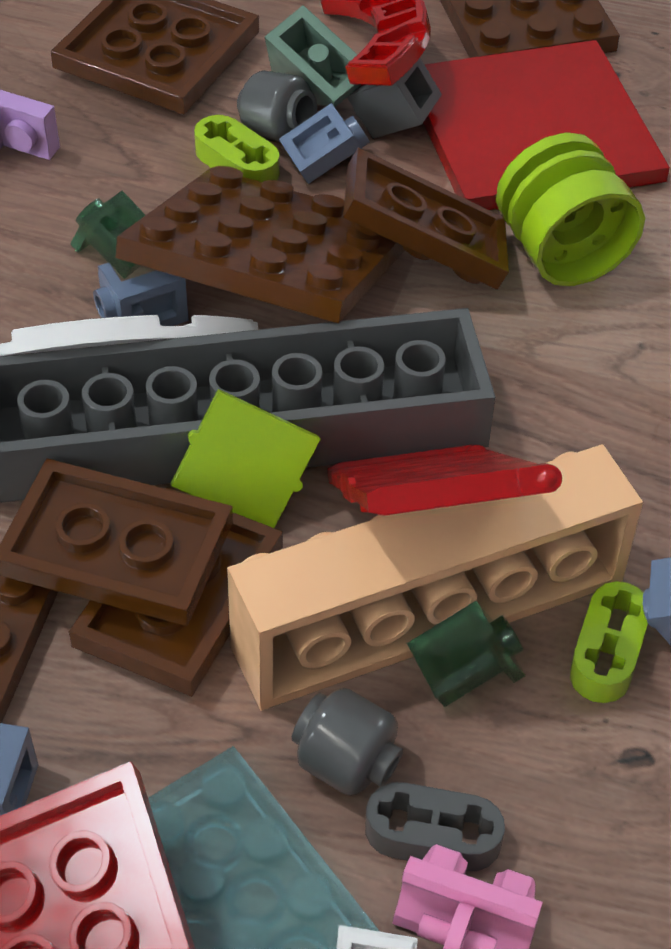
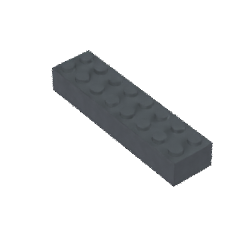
M461 308L341 321L339 324L327 322L0 356V503L24 500L46 458L149 485L171 483L190 445L188 433L191 430H198L218 389L318 435L320 441L306 468L470 444L489 447L496 397L469 309Z

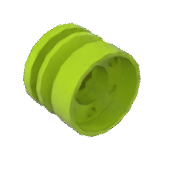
M565 132L545 137L527 147L507 166L497 186L496 204L501 216L507 225L511 227L515 237L522 242L526 254L540 275L554 285L576 286L600 278L614 270L625 260L642 237L646 218L641 203L627 184L616 175L613 165L604 157L599 146L583 134Z

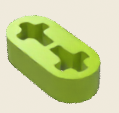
M225 115L208 116L196 124L194 129L196 156L210 168L216 166L236 168L243 173V177L260 182L279 179L278 149L262 136L236 119Z
M615 581L605 583L596 589L591 598L570 668V680L573 688L582 697L592 702L608 703L617 701L625 695L630 687L648 625L643 610L644 592L630 583ZM614 609L627 612L621 631L608 628ZM600 652L613 655L607 676L594 672Z

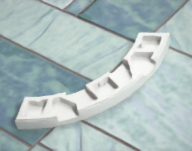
M158 315L110 317L52 323L12 330V341L0 344V356L258 330V323L253 322L252 319L194 315L191 317L192 323L184 326L160 325Z

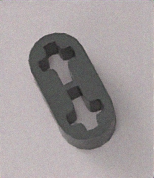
M392 782L379 787L370 796L366 806L365 835L370 845L376 851L391 858L408 861L410 856L422 860L430 848L437 844L460 852L468 862L466 871H479L489 867L498 858L505 833L504 818L499 808L490 800L477 795L404 782ZM393 810L407 812V821L403 831L389 829V819L393 814ZM465 822L479 825L477 844L462 842V830Z

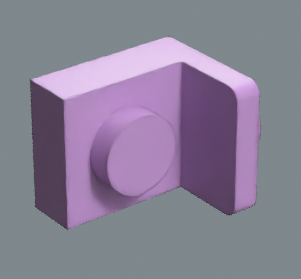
M0 90V149L6 146L50 160L60 148L54 106Z

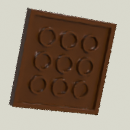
M216 166L208 169L117 236L115 258L339 324L405 250L402 245L381 235L369 236L356 229L349 220L343 218L345 201L337 196L328 194L310 196L294 191L292 185L283 181L266 180L260 182L243 177V173L236 168Z

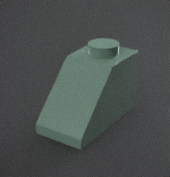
M304 5L264 36L271 71L301 76L309 84L318 105L328 106L332 103L336 107L361 86V84H350L345 68L348 62L357 54Z

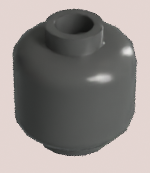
M262 70L253 74L245 83L238 95L237 109L243 125L266 140L280 142L279 138L317 113V100L309 84L301 76Z
M345 687L338 688L328 696L321 692L316 694L303 710L292 733V742L298 745L297 760L299 766L341 793L350 796L359 794L371 782L380 787L385 785L394 773L403 754V749L394 744L398 730L396 717Z

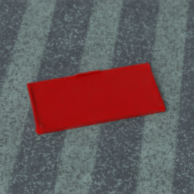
M478 444L338 462L327 468L329 483L341 490L345 499L351 503L357 502L360 504L361 512L384 516L551 493L556 491L562 483V473L554 465L526 461L487 450Z

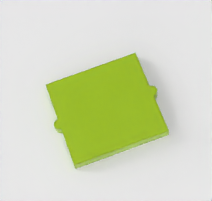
M218 389L198 430H191L188 433L190 445L171 481V486L192 496L233 506V513L275 528L293 491L298 492L303 488L300 478L320 441V437Z

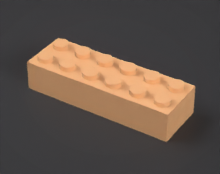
M601 444L580 452H566L552 461L546 462L556 466L562 473L561 486L551 493L385 516L378 514L370 521L336 532H322L311 537L306 542L272 553L252 555L242 563L227 567L231 649L260 711L587 596L595 593L596 589L605 583L623 581L643 501L606 447Z

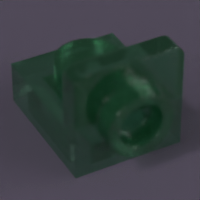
M120 191L105 203L98 198L86 206L77 216L75 222L79 225V228L70 245L77 252H80L91 244L125 279L141 267V265L115 258L117 236L143 218L145 214L123 191Z
M474 601L407 643L435 698L444 707L503 671L513 683L526 676L515 655L524 650V647L504 615L492 620L477 601Z

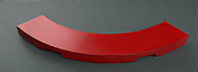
M320 0L324 14L361 19L371 24L378 31L377 34H374L368 45L345 66L350 84L392 86L419 60L430 40L431 25L423 0Z

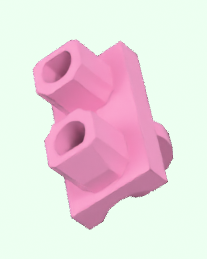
M437 844L430 848L422 860L410 856L403 872L401 892L392 924L416 932L417 936L444 945L443 949H530L543 903L535 899V881L532 877L507 869L496 874L493 884L465 875L468 862L460 852Z

